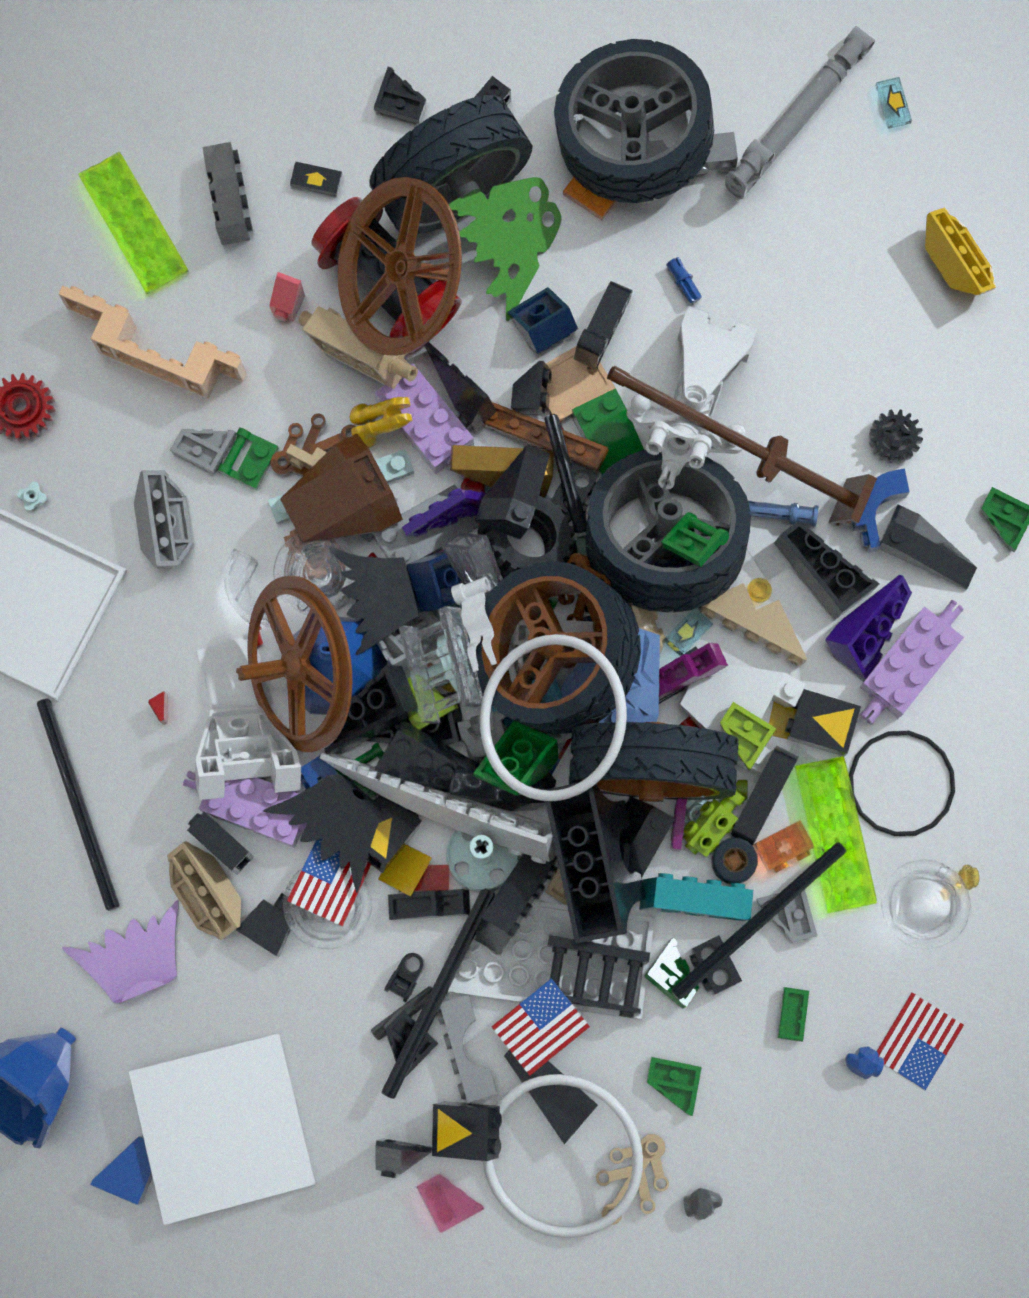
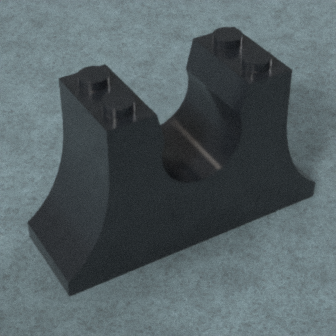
M578 783L569 784V785L560 786V787H555V788L546 789V790H547V791H553V790L566 789V788H569V787H571V786H574V785H576V784H578ZM595 784L587 791L569 799L545 801L575 944L626 934L631 908L636 902L644 900L646 897L641 874L635 871H627L620 852V831L626 830L630 825L625 800H609L603 795L597 784Z

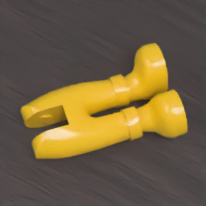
M394 397L373 405L361 403L354 406L349 417L353 424L359 426L351 429L352 436L358 434L367 447L371 448L376 443L377 435L389 433L406 426L413 421L412 415L408 413L402 414L401 410L411 406L410 399L408 397ZM383 416L382 419L373 421V419Z

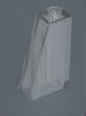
M458 533L442 546L464 585L486 577L492 590L503 580L486 535Z

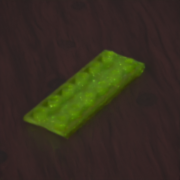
M120 151L78 173L79 178L146 294L189 272Z
M844 756L794 766L815 861L837 842L841 843L846 849V853L819 876L827 914L877 904L875 888Z

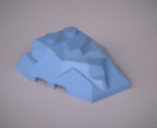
M639 628L641 656L638 671L634 675L635 679L625 697L627 707L626 722H657L659 716L660 635ZM596 663L577 664L563 682L561 688L563 698L572 694L583 685L593 672ZM616 709L612 710V713L599 723L616 722Z

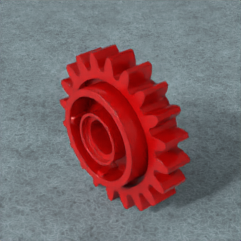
M22 373L20 379L17 380L15 375L11 374V382L2 378L3 386L0 387V434L6 431L5 436L8 439H11L13 434H15V438L18 441L21 440L23 434L30 440L31 432L40 436L38 428L41 427L47 430L48 428L44 422L53 421V418L48 413L55 412L56 410L52 405H49L55 402L53 396H48L51 390L48 387L44 388L45 384L42 380L36 383L34 375H31L27 380L26 375ZM26 403L24 410L16 411L18 404Z

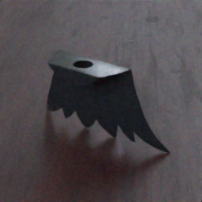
M329 547L332 553L345 566L351 569L342 571L341 574L350 580L356 581L341 589L343 594L359 600L348 610L346 615L352 618H365L356 630V633L367 631L361 641V646L356 651V655L364 652L418 616L422 618L404 557H364Z
M328 775L302 793L263 810V812L272 814H295L289 822L290 825L307 822L300 841L311 842L322 838V860H326L340 851V868L343 869L350 862L356 893H358L369 850L382 816L380 805L346 776Z

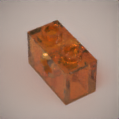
M801 820L754 844L767 872L774 869L775 873L788 867L787 861L795 857L797 861L811 855L809 850L815 847ZM781 842L785 845L790 844L791 848L788 850V855L786 852H780Z

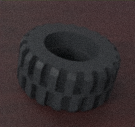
M547 495L545 497H538L530 527L538 532L544 542L545 554L542 556L529 557L523 555L512 547L507 534L482 524L479 525L477 530L478 537L476 538V546L480 548L478 556L480 560H485L484 568L487 572L491 570L495 574L493 578L497 581L503 580L510 573L527 565L547 561L567 563V559L570 560L572 550L575 548V540L572 539L575 535V530L573 526H569L571 522L569 515H564L562 512L563 507L559 503L555 505L551 502V497Z

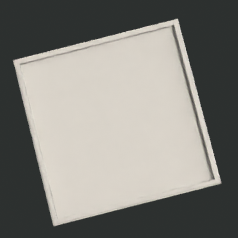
M0 509V673L59 702L127 570Z
M279 1033L128 1072L163 1225L315 1185Z

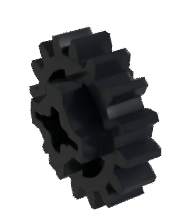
M891 409L888 411L887 417L881 413L879 416L880 421L874 420L872 424L874 428L869 431V435L874 437L870 439L869 443L872 445L876 444L873 452L877 453L880 451L882 453L880 459L883 460L888 456L890 463H893L895 458H898L899 462L903 463L905 456L911 459L913 452H918L920 447L917 444H921L923 438L918 435L922 433L923 429L916 428L919 420L911 421V413L903 416L902 409H900L894 415ZM893 422V425L890 427L882 428L885 424ZM894 432L898 433L899 440L894 439ZM908 444H910V446L906 449L899 451V448L902 445L907 446Z

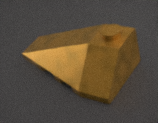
M452 445L450 470L474 482H480L492 487L524 448ZM543 450L550 453L540 490L539 496L541 497L547 495L553 478V451Z

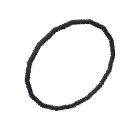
M909 730L888 731L870 739L855 755L849 772L850 797L858 814L874 829L893 836H916L935 827L949 812L955 794L954 770L946 753L930 738ZM909 735L926 741L941 754L950 773L951 792L945 809L931 824L916 831L895 832L877 825L863 813L854 795L853 775L859 758L871 744L888 736Z

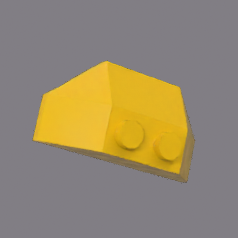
M945 207L929 212L926 218L925 249L949 287L974 295H981L994 290L996 284L994 282L992 266L968 229L956 217L950 215Z

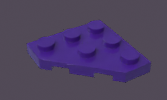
M461 488L451 491L448 494V498L432 503L428 506L429 510L423 514L419 513L410 517L409 522L402 526L405 535L418 537L427 534L426 528L434 529L439 527L441 529L457 523L458 517L465 518L469 516L472 518L476 516L480 502L486 493L462 490Z

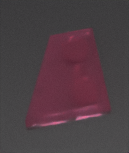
M441 1174L416 1186L439 1233L484 1210L483 1205L477 1203Z

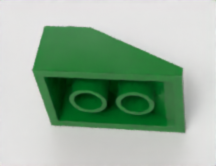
M616 388L572 409L571 418L581 437L608 447L609 451L599 470L601 475L622 458L624 459L628 455L644 450L633 422L626 415L627 409Z
M517 721L511 723L494 746L500 761L508 772L518 781L529 787L544 778L559 759L557 739ZM486 756L475 770L474 776L516 796L520 795V793L509 787L497 775Z

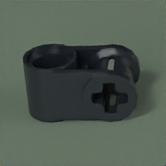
M417 953L406 954L390 977L384 991L393 992L402 997L403 1002L407 1003L425 968L423 957ZM411 957H416L420 962L419 969L415 972L409 971L406 967L407 960ZM396 983L399 984L400 986L404 987L406 990H404V989L398 987V986L396 985Z

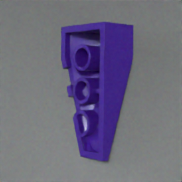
M898 575L842 619L825 639L834 657L863 679H866L880 662L883 656L880 651L885 640L890 641L893 634L890 632L895 619H900L912 594L903 575Z

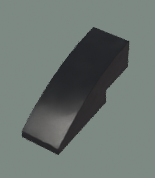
M454 889L413 892L411 896L405 893L388 895L389 920L469 915V890Z

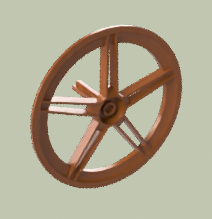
M408 177L395 178L380 184L358 205L344 233L338 260V290L342 310L355 336L366 347L380 354L392 356L405 355L424 346L440 330L456 298L462 265L460 234L450 206L445 198L430 184ZM407 197L397 244L394 249L371 230L369 225L378 212L387 204L396 199ZM423 201L439 217L445 230L449 252L422 256L414 255ZM366 234L367 236H369L373 241H375L379 246H381L385 251H387V254L385 255L383 252H381L364 235ZM361 243L385 265L384 274L362 302H360L357 288V261ZM449 258V262L436 265L421 263V261ZM414 277L447 281L442 299L436 311L425 325H423ZM396 288L409 335L401 338H392L384 335L369 321Z
M294 575L282 576L271 581L256 600L248 630V665L240 666V668L236 669V673L240 681L251 679L258 705L292 746L298 751L315 752L328 747L338 737L346 722L352 696L350 651L341 621L326 595L315 584L303 577ZM284 594L299 598L310 608L296 641L277 600V597ZM264 613H266L282 656L280 660L258 663V633ZM321 626L331 653L333 683L316 670L309 661V655ZM281 677L286 678L289 729L273 712L265 696L262 682ZM305 685L330 703L326 717L321 725L314 732L307 735L305 728Z

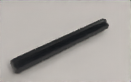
M550 414L544 420L575 533L586 532L587 521L559 417L557 414Z

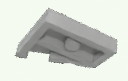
M181 429L170 451L214 474L235 438L236 432L233 430L213 431V429H203L196 431L194 429Z
M805 890L772 918L773 922L792 943L817 936ZM779 893L757 898V903L763 908Z

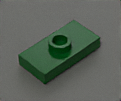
M783 987L777 1038L803 1042L809 999L808 990Z

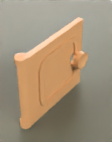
M576 346L546 363L552 371V380L547 386V392L550 397L548 408L552 414L558 415L560 422L571 416L572 409L615 389L612 381L607 379L608 374L601 363H599L597 369H594L574 360Z

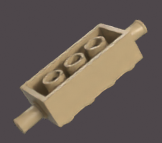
M318 306L313 314L307 310L300 314L298 322L304 326L302 330L323 353L392 389H395L402 377L409 382L416 378L418 368L410 365L404 359L405 355H384L369 349L355 336L347 320L341 318V315L334 309L328 308L326 310Z

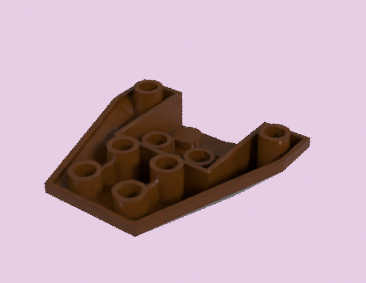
M358 434L335 444L280 498L303 543L381 532L403 521L391 488L370 449Z

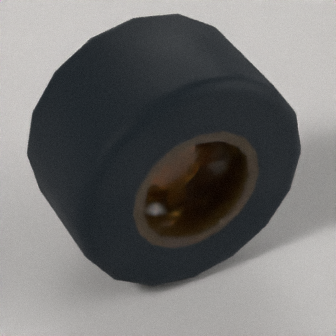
M729 838L722 841L716 847L711 858L715 875L721 881L728 884L747 881L755 873L758 865V855L755 848L748 841L741 838Z

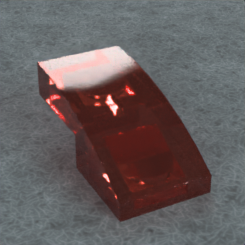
M428 865L413 892L449 890V865Z

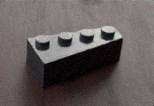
M403 720L380 757L374 771L449 793L454 770L477 769L480 764Z
M522 855L482 915L474 940L499 955L502 954L510 939L514 938L517 934L522 919H526L530 914L535 898L539 900L546 888L544 886L546 880L551 881L558 870V867L555 866L557 861L556 855L550 862L546 861L545 864L531 860L532 856Z

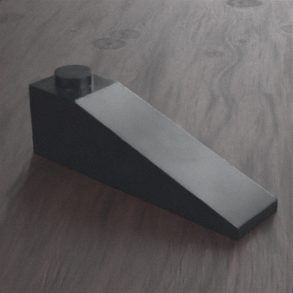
M527 444L482 498L474 521L521 540L529 529L550 453Z
M897 504L880 540L881 547L879 550L967 590L977 567L920 514Z
M460 769L453 772L449 789L451 795L509 811L535 810L546 805L545 801L532 799L522 794L516 796L475 777L474 772L476 769ZM548 772L544 778L531 787L539 790L555 788L557 780Z

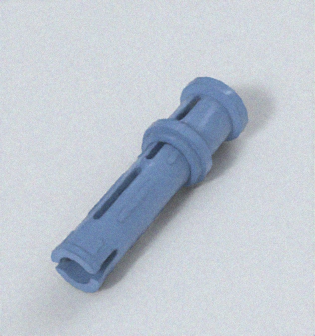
M748 500L751 511L748 513L751 516L789 520L791 524L800 521L801 523L811 524L812 527H816L818 505L807 507L799 506L798 503L780 505Z

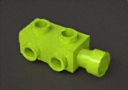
M736 790L734 796L723 798L720 803L716 799H713L711 802H705L700 808L701 815L695 822L690 821L684 828L685 834L683 838L687 842L685 847L695 855L700 852L705 857L714 852L720 840L734 828L735 822L738 820L732 811L737 805L740 806L746 798Z

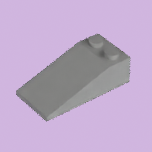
M455 484L402 513L403 521L381 532L372 533L374 540L386 558L404 557L406 564H409L422 557L436 554L448 548L479 527L478 523L474 521L476 516L472 518L469 516L465 518L458 517L457 523L441 529L439 527L434 529L426 528L427 534L418 537L405 535L402 526L409 522V518L419 513L423 514L429 510L428 506L432 503L448 498V494L451 491L458 489Z

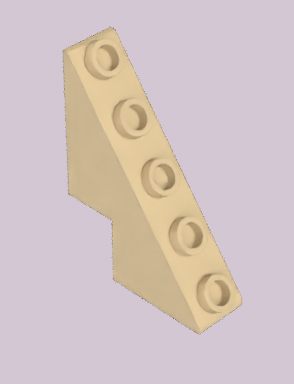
M744 583L727 590L709 604L699 607L700 613L709 619L714 617L719 619L727 629L732 631L737 629L745 633L744 637L754 643L760 641L765 644V648L777 655L782 653L788 656L787 660L797 666H801L806 662L807 657L779 600L756 610Z

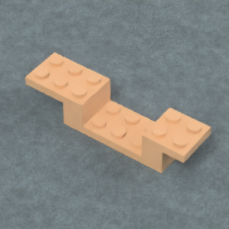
M62 285L59 296L66 308L98 322L90 338L98 353L208 399L220 373L241 382L244 381L247 373L240 356L231 351L224 353L217 350L218 347L210 342L205 341L202 344L196 341L183 367V364L178 360L170 358L168 361L163 359L158 352L147 349V351L141 350L136 343L131 341L137 327L133 318L128 313V309L117 304L114 307L106 304V300L96 295H93V297L84 295L85 292L75 286L68 288Z

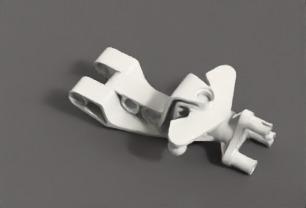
M688 306L677 341L682 342L683 368L679 375L674 399L711 418L723 387L722 380L739 361L747 363L758 328L737 322L732 327V330L729 331L709 324L711 318L708 317L709 312ZM636 394L632 398L631 406L627 409L626 415L628 419L649 432L650 437L645 447L647 452L652 455L662 452V473L658 480L661 488L664 487L665 482H668L666 489L673 488L676 476L680 474L687 462H689L691 467L698 469L703 466L705 457L709 452L738 454L742 451L738 446L664 407L655 408L650 406V400L640 394ZM733 424L729 426L732 430L745 436V429L741 425Z

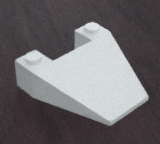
M728 664L727 667L712 676L689 684L679 705L700 728L724 732L720 726V721L733 702L762 719L771 700L783 707H795L806 684L784 672ZM765 747L751 770L746 768L739 755L736 765L751 773H762L773 751Z
M260 706L210 710L195 760V784L199 800L224 798L225 781L271 776L275 793L300 790L301 765L297 750L276 729Z

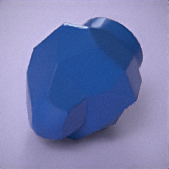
M869 1046L861 1047L855 1054L848 1053L845 1057L846 1066L850 1071L863 1079H868L871 1076L878 1077L884 1067V1059L879 1057L878 1052Z

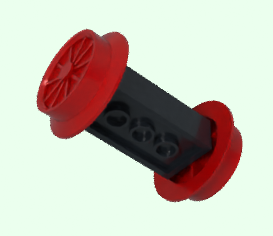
M360 197L350 198L339 205L325 218L313 235L311 245L320 253L317 264L321 269H329L338 265L344 233L353 213L362 202ZM382 208L370 223L369 228L395 249L397 241L379 224L383 215ZM366 234L364 235V236L367 237L381 252H383L385 255L387 254V251H385L381 246H379V245H378L375 241H373L369 236H367ZM361 243L357 261V282L369 293L384 274L385 265ZM414 277L423 325L428 322L436 311L442 299L447 281ZM396 288L381 307L396 321L389 337L401 338L409 335ZM457 295L447 319L435 336L445 328L459 310L462 300Z

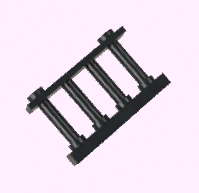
M549 935L547 947H552V952H554L550 979L552 978L558 987L564 954H567V950L576 951L579 957L573 997L566 996L571 1003L620 1011L619 1016L634 1018L635 1014H641V1009L635 1008L633 1005L639 969L643 966V963H649L650 952L587 941L575 944L574 939ZM592 955L603 956L602 961H604L598 1001L583 999L589 959H592ZM618 959L628 960L627 965H629L623 1005L608 1003L614 963H617Z

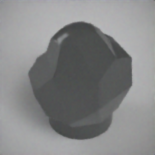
M698 1188L690 1196L684 1197L686 1215L688 1217L694 1216L698 1220L706 1219L714 1214V1210L723 1203L720 1194L703 1188Z

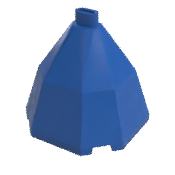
M339 617L347 638L351 657L352 698L357 696L371 679H375L381 673L380 671L387 665V660L377 643L356 655V651L361 646V641L367 631L356 633L358 626L364 620L363 618ZM321 626L309 655V661L316 670L333 683L331 653L327 651L329 645ZM300 630L293 635L295 641ZM305 685V709L310 714L326 715L330 703Z
M60 1028L56 1033L7 1039L0 1043V1133L15 1144L23 1145L26 1141H32L33 1147L40 1149L45 1144L63 1102L70 1080L71 1045L76 1041V1038L64 1028Z

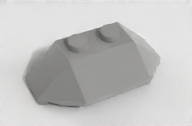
M142 470L139 475L134 498L140 550L154 567H177L193 545L186 496L168 477L169 475L165 470Z

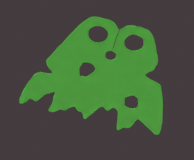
M538 177L493 186L490 190L489 199L482 192H472L465 198L461 199L460 197L449 204L451 210H457L458 216L470 215L476 218L467 227L460 230L459 234L461 237H466L469 242L477 243L475 263L493 259V266L500 268L498 276L487 288L486 294H492L493 297H497L506 293V321L511 319L507 311L519 305L540 267L537 252L544 253L550 248L562 220L557 205L554 202L548 201L549 190L545 182ZM534 186L539 187L541 191V197L537 202L531 201L529 197V192ZM513 209L515 219L511 222H505L502 217L506 211ZM547 211L552 212L554 215V222L550 227H546L542 222V217ZM529 213L533 214V220L531 222L527 220V215ZM514 263L519 266V272L514 279H511L508 269Z

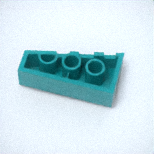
M658 873V877L642 879L646 899L640 901L639 910L659 908L661 912L665 913L685 912L686 915H709L710 918L749 921L751 919L754 890L745 889V884L730 883V887L721 886L722 881L706 880V883L697 882L698 878L682 876V880L673 879V874Z

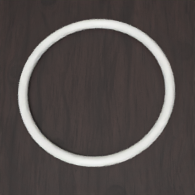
M558 634L536 637L512 650L491 675L483 695L480 710L481 739L492 768L513 790L529 798L542 801L569 799L594 786L614 763L624 739L627 721L624 690L619 676L609 660L598 649L584 640ZM564 645L586 653L601 667L607 676L615 698V731L607 754L599 766L587 778L566 789L553 791L539 790L518 781L500 761L491 737V705L500 680L517 659L539 647Z
M562 1074L545 1075L529 1079L511 1089L497 1103L496 1106H500L501 1116L518 1097L542 1086L567 1085L580 1088L595 1095L615 1112L628 1134L633 1157L632 1174L628 1188L615 1208L601 1219L578 1227H557L533 1219L522 1212L508 1198L496 1176L493 1160L483 1161L488 1184L502 1207L518 1222L536 1232L552 1237L575 1238L603 1230L613 1224L628 1209L634 1200L641 1182L643 1153L636 1126L621 1103L608 1091L591 1081Z

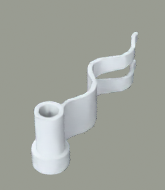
M486 577L465 585L460 583L451 588L454 601L457 605H462L461 618L470 638L467 653L473 672L478 671L476 646L480 643L482 636V645L491 665L497 664L491 646L494 631L485 611V593L491 591L490 583Z

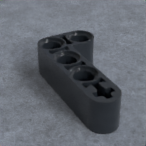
M610 281L587 329L583 330L578 340L574 355L575 361L597 369L633 293L632 289Z
M776 745L730 835L746 840L752 846L754 845L799 758L798 756Z

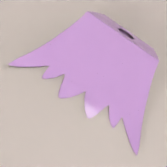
M179 900L172 904L159 925L153 915L149 920L146 932L135 919H132L127 927L125 939L112 930H105V949L94 942H88L91 953L71 947H62V949L100 985L113 1003H121L158 988L177 977L175 925Z

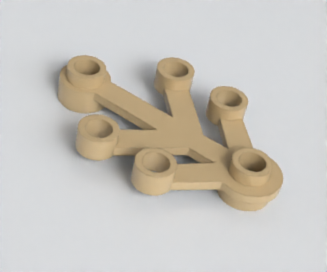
M655 1134L646 1135L641 1140L643 1171L638 1190L641 1199L640 1209L645 1214H651L656 1207L655 1202L651 1199L645 1175V1169L649 1162H651L655 1176L653 1181L654 1188L662 1192L669 1187V1181L664 1176L660 1159L665 1152V1143L660 1136ZM654 1142L657 1144L655 1152L648 1150L649 1143ZM632 1148L612 1149L609 1154L610 1160L616 1164L623 1162L625 1158L632 1157ZM614 1151L622 1153L620 1160L616 1161L612 1158ZM633 1166L612 1171L601 1170L596 1174V1181L601 1186H607L611 1181L627 1178L613 1203L603 1207L602 1217L607 1215L609 1210L614 1209L624 1196L631 1179ZM601 1173L608 1174L609 1179L606 1183L599 1181ZM662 1178L666 1181L664 1188L656 1186L658 1179ZM645 1201L652 1203L651 1210L646 1211L643 1209ZM622 1216L611 1225L619 1223L622 1219Z

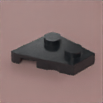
M388 66L374 104V111L420 124L427 104L426 98L418 91L413 90L406 80L403 81L394 72V69Z
M402 1008L384 1025L395 1062L416 1022ZM428 1032L407 1075L438 1045V1042Z

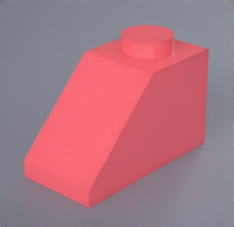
M280 272L277 273L269 304L275 318L281 321H287V319L295 320L305 297L301 280Z

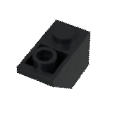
M538 361L513 383L512 410L522 414L545 415V407L549 406L550 401L547 386L548 383H551L552 371L544 361Z

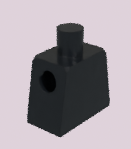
M281 893L274 905L263 899L236 931L279 957L295 922L294 918L286 914L292 903L287 901L288 896Z

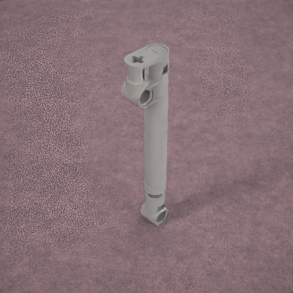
M857 26L851 30L844 40V45L834 55L835 60H828L823 69L817 73L760 142L754 139L743 153L740 160L741 164L736 170L728 172L725 186L731 194L739 199L745 197L836 89L839 83L847 76L846 69H851L859 57L863 58L870 51L875 43V39Z

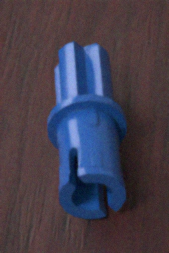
M679 257L670 260L666 266L675 278L676 286L682 289L690 303H696L702 298V295L692 281V274L688 273Z

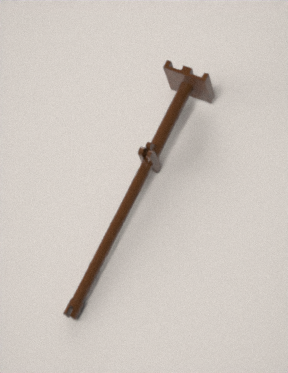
M612 366L607 379L622 387L625 386L760 458L761 462L756 471L757 477H766L765 481L770 483L782 471L837 500L829 520L830 524L837 527L840 523L850 525L851 521L855 523L860 522L877 480L876 477L866 474L846 478L842 487L788 458L789 440L783 436L770 438L767 447H764L640 381L621 368Z

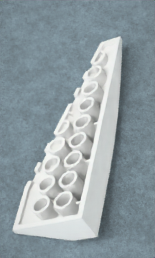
M321 753L320 759L363 786L413 812L475 837L485 835L491 839L492 843L507 847L509 853L520 856L522 853L532 856L531 860L545 864L546 861L550 862L555 858L556 850L550 825L484 803L451 795L444 791L374 771V766L338 754Z

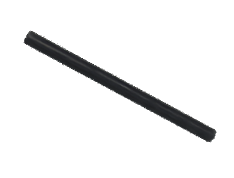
M48 698L39 700L37 707L104 906L108 911L114 910L119 907V902L52 703Z
M839 842L835 843L672 988V994L678 1000L685 997L846 853L844 846Z
M487 888L480 891L382 1089L383 1095L391 1099L396 1097L477 933L481 917L495 897L493 891Z

